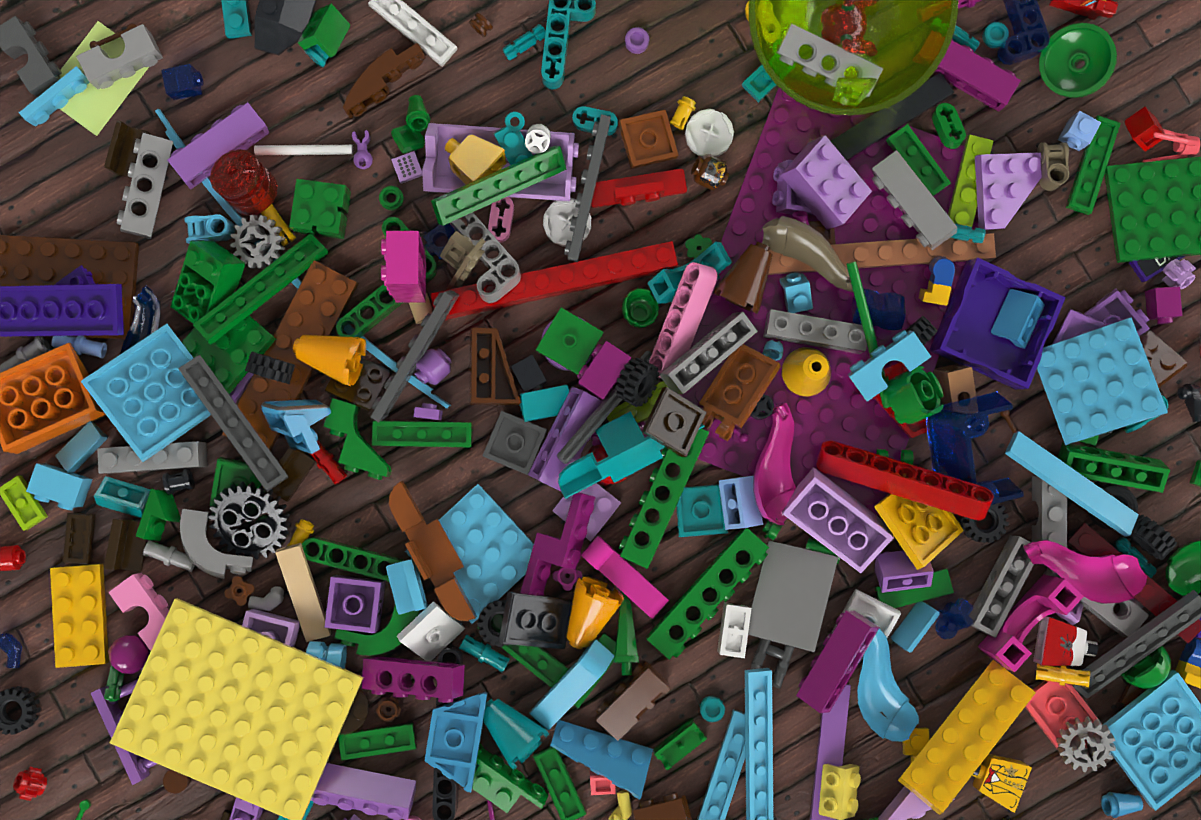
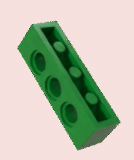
M1062 442L1058 459L1089 480L1161 493L1164 491L1170 469L1160 459L1076 444L1065 445L1064 442Z

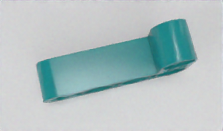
M549 0L541 68L542 81L548 89H557L563 84L571 20L581 22L592 20L596 13L595 0ZM558 1H564L567 3V5L563 8L555 6L556 2ZM585 3L591 6L588 10H581L579 8L581 4ZM560 24L564 26V29L557 32L552 27ZM552 48H559L562 51L558 55H551L549 53ZM551 65L555 66L556 70L554 78H549L552 71Z

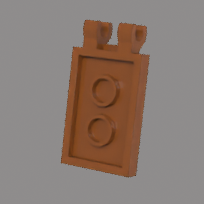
M744 344L731 353L699 402L703 410L707 412L702 421L703 428L708 430L713 423V419L716 418L721 421V424L717 427L715 433L728 442L733 434L735 425L742 429L780 369V363Z

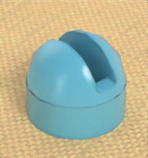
M769 340L764 346L763 354L778 361L783 355V344L780 341Z

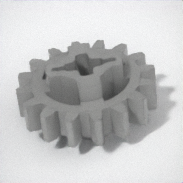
M250 215V220L246 218L241 219L242 226H234L238 232L237 234L230 235L235 239V242L231 243L230 247L237 248L233 255L241 257L240 260L245 262V264L248 263L249 268H256L258 266L260 269H265L266 264L270 265L274 262L273 258L278 259L281 257L278 254L279 250H285V247L280 245V242L284 241L285 237L279 236L278 233L282 231V228L274 227L275 220L269 219L267 221L266 216L260 215L258 218L256 215ZM262 226L269 231L270 235L265 233V229ZM259 238L264 239V241H260V243H257L256 245L251 244L255 243V241H258ZM246 249L251 252V256L247 253Z
M1087 716L1084 722H1081L1078 717L1075 718L1076 724L1074 725L1066 722L1068 729H1060L1061 737L1056 738L1059 746L1057 748L1065 764L1070 763L1074 770L1081 766L1083 772H1086L1088 767H1092L1094 771H1097L1096 765L1100 764L1105 767L1106 763L1104 760L1113 759L1110 751H1116L1113 743L1115 738L1110 733L1106 724L1102 726L1099 719L1092 723ZM1085 739H1086V741H1087V743H1088V744H1086L1087 747H1088V749L1085 748V741H1084Z

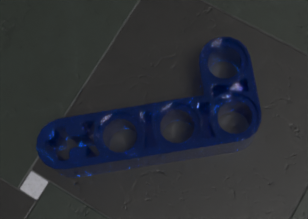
M1003 0L1015 35L1008 38L998 49V59L1003 64L1012 65L1036 57L1047 47L1050 41L1037 0ZM1023 17L1028 18L1031 24H1027L1023 20ZM1031 39L1037 41L1039 47L1034 46L1031 43ZM1008 47L1014 48L1016 54L1010 53Z

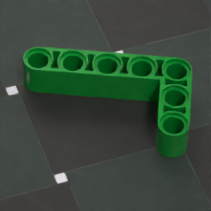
M389 217L382 224V232L385 238L386 231L392 226L400 227V231H410L397 217ZM425 249L426 262L432 265L431 270L426 272L427 284L436 276L437 265L434 258ZM383 284L337 322V333L339 336L361 338L403 303H396L394 299L389 304L382 303V296L389 293L387 286ZM366 309H373L375 311L371 319L366 320L362 318V314ZM346 325H355L353 334H343V329Z

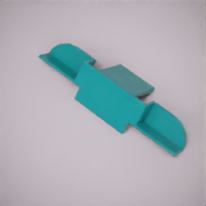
M630 411L596 429V433L608 457L597 462L591 452L570 463L559 474L558 484L561 492L566 499L609 476L615 483L663 458L660 450L665 448V446L648 436L644 437ZM703 423L701 424L699 430L704 427Z

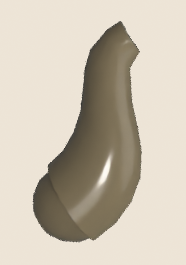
M782 216L767 222L761 228L764 231L762 243L769 246L770 250L807 264L836 287L853 292L847 267L840 261L824 236L811 226L796 219Z

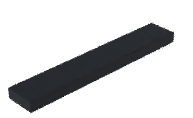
M940 72L831 140V143L848 161L950 97L954 90Z

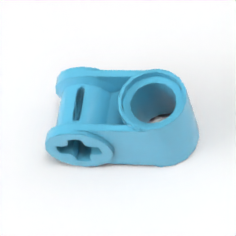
M221 215L188 216L184 218L188 226V238H186V243L188 244L190 241H227L232 238L231 234H235L233 222ZM224 222L223 231L217 233L218 225Z

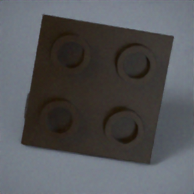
M361 358L360 363L363 364V368L354 385H344L331 378L325 392L363 407L366 410H371L392 371Z

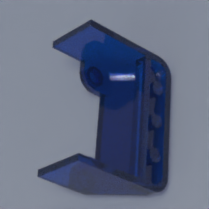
M993 392L944 404L943 409L939 413L927 417L926 427L933 471L989 489L994 496L991 505L1024 497V492L1008 477L991 482H977L971 444L972 438L982 436L988 430V415L1013 409L1012 403L998 392Z

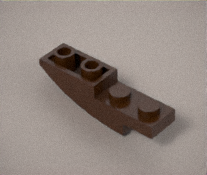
M418 43L399 55H396L393 49L390 48L367 67L353 85L343 105V109L349 118L353 116L358 117L373 103L378 104L387 98V94L390 93L386 85L388 82H396L402 77L404 72L409 69H416L423 63V60L426 58Z

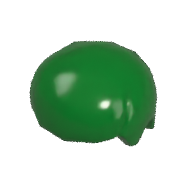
M637 288L632 290L623 301V316L633 327L645 328L653 324L658 316V303L648 289Z

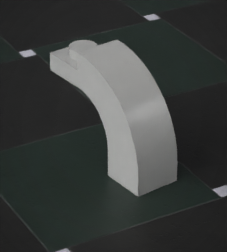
M182 509L180 520L182 544L187 556L195 566L211 576L223 579L225 578L226 569H230L231 573L239 575L246 574V571H252L253 557L224 554L215 550L209 544L206 538L209 520L208 512Z

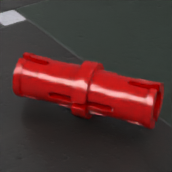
M317 440L320 449L311 454V456L317 462L316 466L322 469L330 477L334 485L345 479L347 474L334 460L335 456L329 453L320 441Z

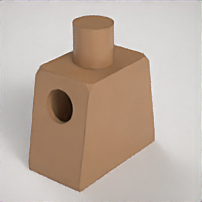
M952 364L934 369V375L943 390L944 397L940 398L941 403L944 404L943 408L953 411L956 423L969 421L968 408L977 405L972 367Z

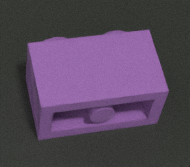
M904 550L880 553L875 560L874 570L882 593L931 587L934 571L931 562L917 570Z

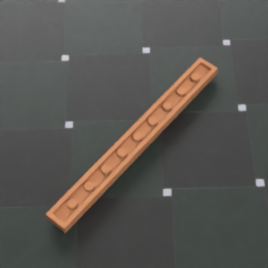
M994 233L985 234L983 243L972 242L973 239L964 241L949 238L934 250H931L928 245L923 247L918 239L831 245L840 261L846 267L847 263L856 261L858 269L930 264L931 260L937 256H944L952 262L968 261L977 257L982 260L996 258ZM769 250L773 256L768 275L817 272L797 259Z

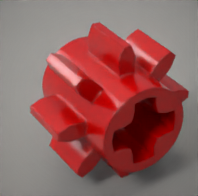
M29 767L28 770L17 774L13 789L17 791L16 793L19 794L20 799L31 801L32 797L36 798L43 794L47 785V777H44V774L41 773L42 769Z

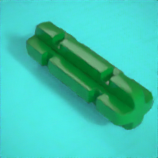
M110 666L106 685L109 688L105 690L104 699L114 702L120 699L121 689L119 687L122 688L125 673L119 672L112 666Z

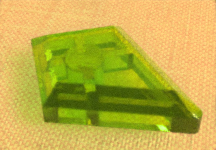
M838 78L833 101L857 107L876 84L877 79Z

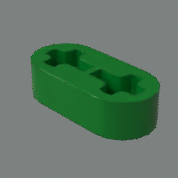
M949 103L939 104L932 114L933 124L942 144L947 148L956 149L966 138L965 129L954 106Z

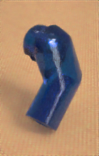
M9 633L0 634V648L8 654L6 667L19 668L22 644Z

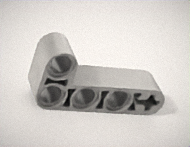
M472 212L461 217L463 219L466 218L467 227L461 219L452 221L451 224L455 231L466 235L470 239L476 233L483 234L482 238L486 242L481 249L485 252L480 257V260L489 270L478 279L477 289L482 300L487 303H494L520 282L521 273L513 257ZM471 239L473 245H476L481 240ZM491 251L499 252L496 258L490 259L487 257ZM507 269L515 271L510 277L503 276V272ZM487 285L496 286L494 291L490 293L483 291Z

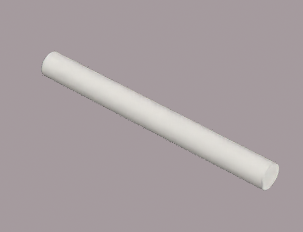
M255 145L254 153L255 155L353 154V145Z

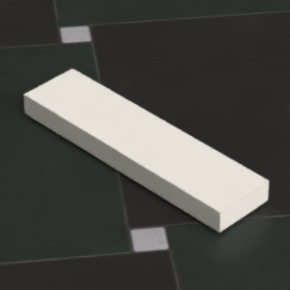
M370 0L368 2L372 9L414 44L418 43L422 51L441 67L458 50L455 44L402 0Z

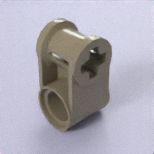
M1041 142L1037 149V153L1041 152L1042 177L1039 183L1043 189L1053 191L1064 184L1069 178V147L1066 142H1061L1059 145H1047L1045 142ZM1050 173L1055 174L1057 176L1058 181H1054L1051 178Z

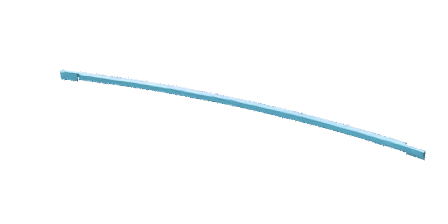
M160 109L155 110L167 128V131H165L166 135L173 141L176 149L186 147ZM208 177L202 181L203 185L237 225L242 226V217L212 180ZM259 238V240L255 241L254 244L256 245L257 243H260V241L263 240ZM297 277L291 283L299 289L302 280ZM348 324L344 327L343 331L351 335L355 329ZM362 336L361 338L366 340V350L397 373V362ZM412 374L408 381L445 408L448 409L451 404L436 394H431L433 388L423 384Z

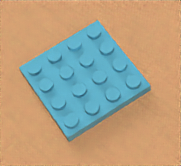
M1132 317L1043 348L1042 357L1037 369L1065 445L1168 413Z
M165 324L81 380V383L142 462L211 415L178 369L194 358L168 324Z
M479 484L439 519L464 565L463 568L455 571L454 575L477 615L475 619L469 620L471 624L479 618L480 613L489 603L499 600L526 574L534 545ZM406 550L405 552L411 557L409 551Z
M1171 670L1166 680L1160 685L1147 689L1103 724L1108 726L1110 733L1115 738L1113 743L1116 751H1110L1148 805L1155 811L1201 775V704L1177 671Z

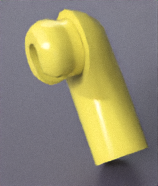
M621 790L617 792L619 805L609 816L608 820H628L632 815L629 792Z

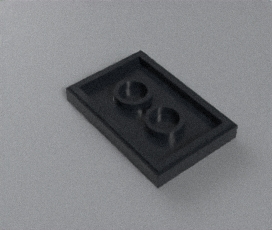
M508 592L499 642L511 645L565 649L573 600Z

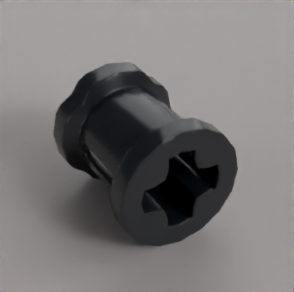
M190 468L171 475L169 473L163 474V486L168 495H173L174 491L195 488V481Z

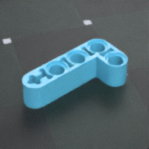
M595 639L585 649L578 661L540 699L529 714L547 730L552 728L603 675L614 655Z

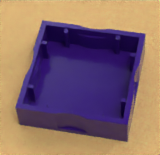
M978 257L968 260L963 267L929 351L955 363L972 367L973 371L1016 390L1029 389L1041 360L1045 341L1054 328L1066 297L1035 283L1020 280L1010 272ZM1010 289L1037 295L1045 304L1025 349L1015 346L1010 339L991 333Z

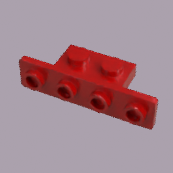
M676 169L596 182L591 207L596 208L615 204L626 206L635 204L636 201L640 200L652 202L659 200L660 197L684 194L687 192L684 170Z

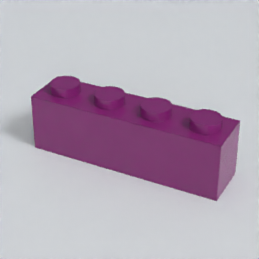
M937 31L931 37L916 62L917 65L934 75L941 72L948 83L998 112L1008 104L1021 81L1010 70L999 68L991 59L980 57L970 47L960 45L954 42L948 34Z
M846 610L840 614L836 620L837 627L833 633L826 637L823 643L824 649L812 661L810 673L799 683L798 687L800 690L796 696L819 713L831 711L880 628L856 611Z

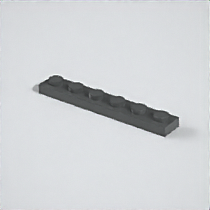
M601 114L600 122L595 121L592 136H595L596 139L594 146L589 145L586 158L590 160L589 169L583 170L581 183L585 184L583 193L578 192L575 207L579 208L577 217H572L570 231L574 232L572 241L567 240L564 255H568L569 263L578 262L609 131L610 116Z
M448 290L444 293L440 292L433 303L436 307L432 314L428 313L421 323L423 329L419 335L416 334L408 345L411 348L407 356L403 355L397 363L396 368H398L396 375L391 376L384 386L386 391L383 397L379 396L372 406L374 412L371 418L378 423L389 415L414 373L416 363L424 356L458 299L459 294L453 290Z
M201 355L178 368L265 490L268 492L287 479L288 475Z
M1192 590L1082 671H1090L1089 688L1079 685L1072 686L1086 699L1091 697L1200 619L1201 596L1195 590Z

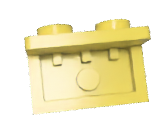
M853 764L843 766L823 765L819 802L820 815L837 820H844L855 816L858 809L857 788L861 781L859 766Z

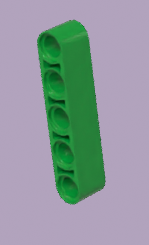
M320 537L310 538L302 543L306 559L309 561L389 581L388 574H384L381 571V563L387 561L390 564L405 561L404 559ZM312 542L317 543L320 548L316 556L312 555L309 550ZM336 548L342 550L344 554L341 562L336 561L333 557V552ZM359 555H364L368 560L365 568H361L357 564Z

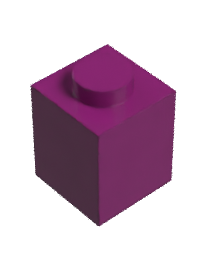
M1180 287L1154 288L1145 291L1146 311L1149 320H1157V324L1173 323L1174 318L1182 316Z

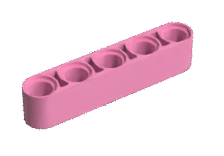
M692 262L685 268L649 360V363L659 369V374L690 349L717 281V272L713 267Z

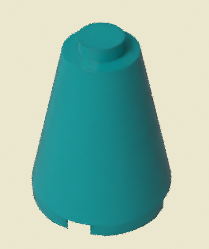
M490 699L486 702L483 722L508 765L515 770L517 768L515 763L518 760L523 763L542 744L540 737L543 735L547 738L549 732L500 699L495 701Z

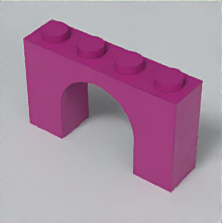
M1043 574L1009 611L996 638L988 635L978 645V648L1002 667L1016 672L1032 654L1022 644L1030 630L1039 621L1052 613L1068 615L1084 596L1066 579Z

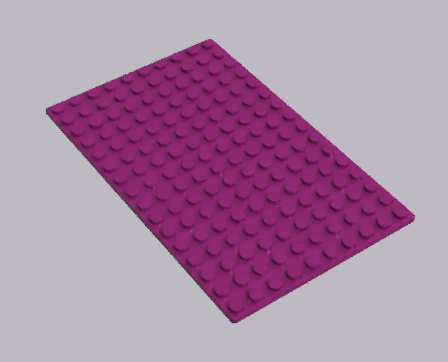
M783 80L777 90L721 240L732 263L719 273L721 278L716 281L690 348L732 313L744 312L758 331L743 343L744 345L763 354L767 341H780L783 344L782 358L777 361L781 367L764 394L772 399L774 408L782 403H786L791 411L794 421V436L790 453V468L793 482L797 488L813 467L821 472L817 468L816 462L821 445L825 441H836L875 454L877 449H886L888 451V458L901 461V450L906 449L909 437L874 398L866 401L847 375L851 372L849 368L860 360L866 362L870 359L868 347H866L865 352L857 354L763 337L767 313L771 309L787 312L784 289L780 284V278H784L788 274L768 275L758 314L726 301V298L713 294L715 287L750 244L755 245L756 242H763L764 231L761 228L767 222L782 216L792 218L791 214L776 212V206L772 202L773 194L777 191V181L774 180L773 173L778 164L786 160H794L809 142L824 135L831 141L874 114L868 110ZM905 125L847 161L872 192L843 225L834 227L836 244L917 239L916 235L919 233L913 226L909 228L901 218L903 215L902 211L898 207L894 209L886 198L888 193L884 188L879 190L871 179L874 177L872 168L894 152L886 142L887 138ZM910 126L951 182L950 185L933 196L948 215L965 146L960 145L956 149L947 148L942 144L938 136ZM976 209L975 218L972 226L973 230H975V228H979L978 209ZM807 214L808 221H819L815 215ZM966 261L953 262L955 273L948 304ZM929 264L858 269L878 347L884 345L886 348L893 343L892 338L896 334L909 328L922 316L938 330L947 306L923 302L919 299L920 289L928 288L931 275ZM803 272L810 283L813 309L795 314L862 325L854 292L836 287L818 272ZM935 335L924 345L931 358L919 365L925 367L922 370L926 373L930 371L933 373L939 357L938 354L929 351ZM803 347L814 348L822 352L827 357L831 366V378L826 388L820 393L808 397L799 396L791 392L782 378V365L786 357L794 350ZM727 358L688 391L679 395L703 409L699 402ZM889 361L884 365L883 368H888L892 365L899 363L900 361ZM772 414L762 420H756L749 416L742 429L735 425L740 432L748 434L749 440L745 443H742L739 440V436L734 432L728 442L720 438L715 431L721 424V421L714 418L711 427L707 430L710 433L698 460L744 477L754 476L757 461L768 440L772 427ZM821 472L881 518L874 506L888 495L887 492Z

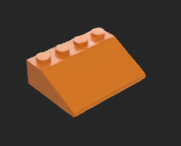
M66 343L0 373V444L3 452L19 454L106 415L81 383V380L89 376V373L71 343Z

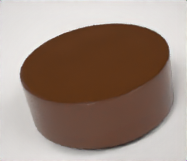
M170 769L164 775L163 785L168 792L178 794L189 786L191 778Z

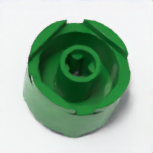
M918 366L912 371H906L891 378L887 384L888 387L883 390V395L889 401L894 411L895 419L900 424H914L939 413L943 409L944 404L940 405V398L944 397L942 387L931 371L926 373L922 370L925 368L923 366Z

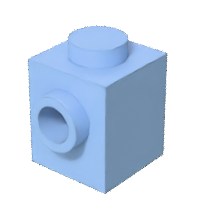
M1079 111L1068 120L1058 140L1066 142L1070 148L1080 151L1091 143L1101 122Z

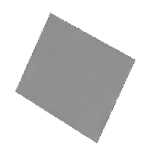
M769 541V548L766 551L768 555L763 561L751 607L748 635L815 652L838 557Z

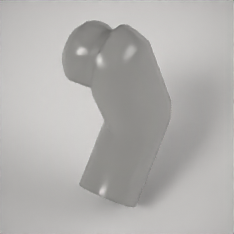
M275 586L271 588V592L264 598L251 596L248 608L271 611L282 603L284 590L281 587Z

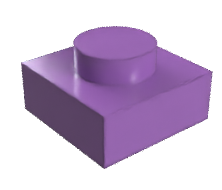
M422 403V408L415 407L414 417L441 421L443 411L436 410L437 405Z

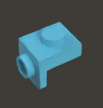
M790 273L786 277L780 278V284L784 289L787 312L797 313L813 309L810 283L803 273Z

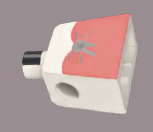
M1046 616L1039 621L1033 662L1045 666H1081L1084 655L1093 657L1097 655L1098 643L1086 640L1087 630Z

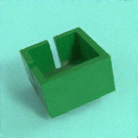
M296 179L289 227L294 232L309 235L311 233L318 236L319 233L323 237L344 239L347 217L343 213H348L351 191L346 185Z

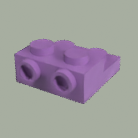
M793 160L779 163L773 173V178L777 181V191L774 192L772 198L773 205L776 206V212L792 215L795 211H805L809 215H814L780 176Z
M1117 288L1084 313L1108 325L1132 317L1139 336L1150 329L1146 324L1149 321L1148 317L1141 309L1135 311L1130 305L1133 299L1125 290L1119 292Z

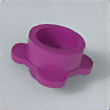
M561 567L559 571L553 573V579L559 581L566 591H570L573 588V584L579 577L582 579V572L576 569ZM568 573V574L570 575V577H569V578H566V577H565V574Z

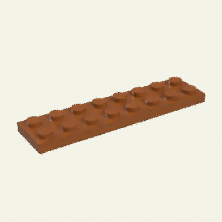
M315 260L308 269L274 334L275 342L264 353L265 356L295 365L290 384L254 374L237 405L270 452L280 433L270 429L261 410L262 403L298 400L314 370L313 367L296 359V353H293L295 340L297 338L300 339L302 335L332 336L337 322L341 319L359 284Z

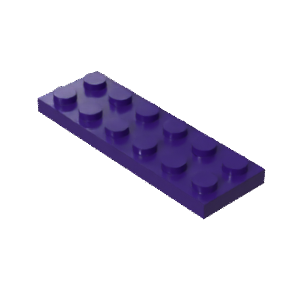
M122 284L0 286V337L124 335Z

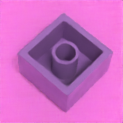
M343 575L332 576L330 579L324 628L368 633L379 631L386 581Z

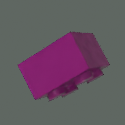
M608 341L604 345L600 343L591 354L592 363L590 366L585 364L577 375L579 387L601 401H604L617 383V379L622 375L620 374L621 370H625V365L629 364L631 360L629 355Z

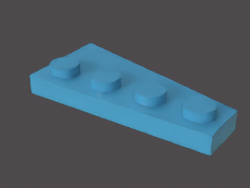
M561 720L557 721L551 747L574 761L589 767L597 775L600 774L612 781V784L627 790L637 799H641L653 749L622 739L617 741L613 736Z

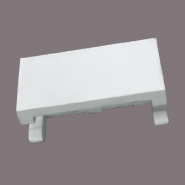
M724 602L717 649L720 655L745 658L752 608Z

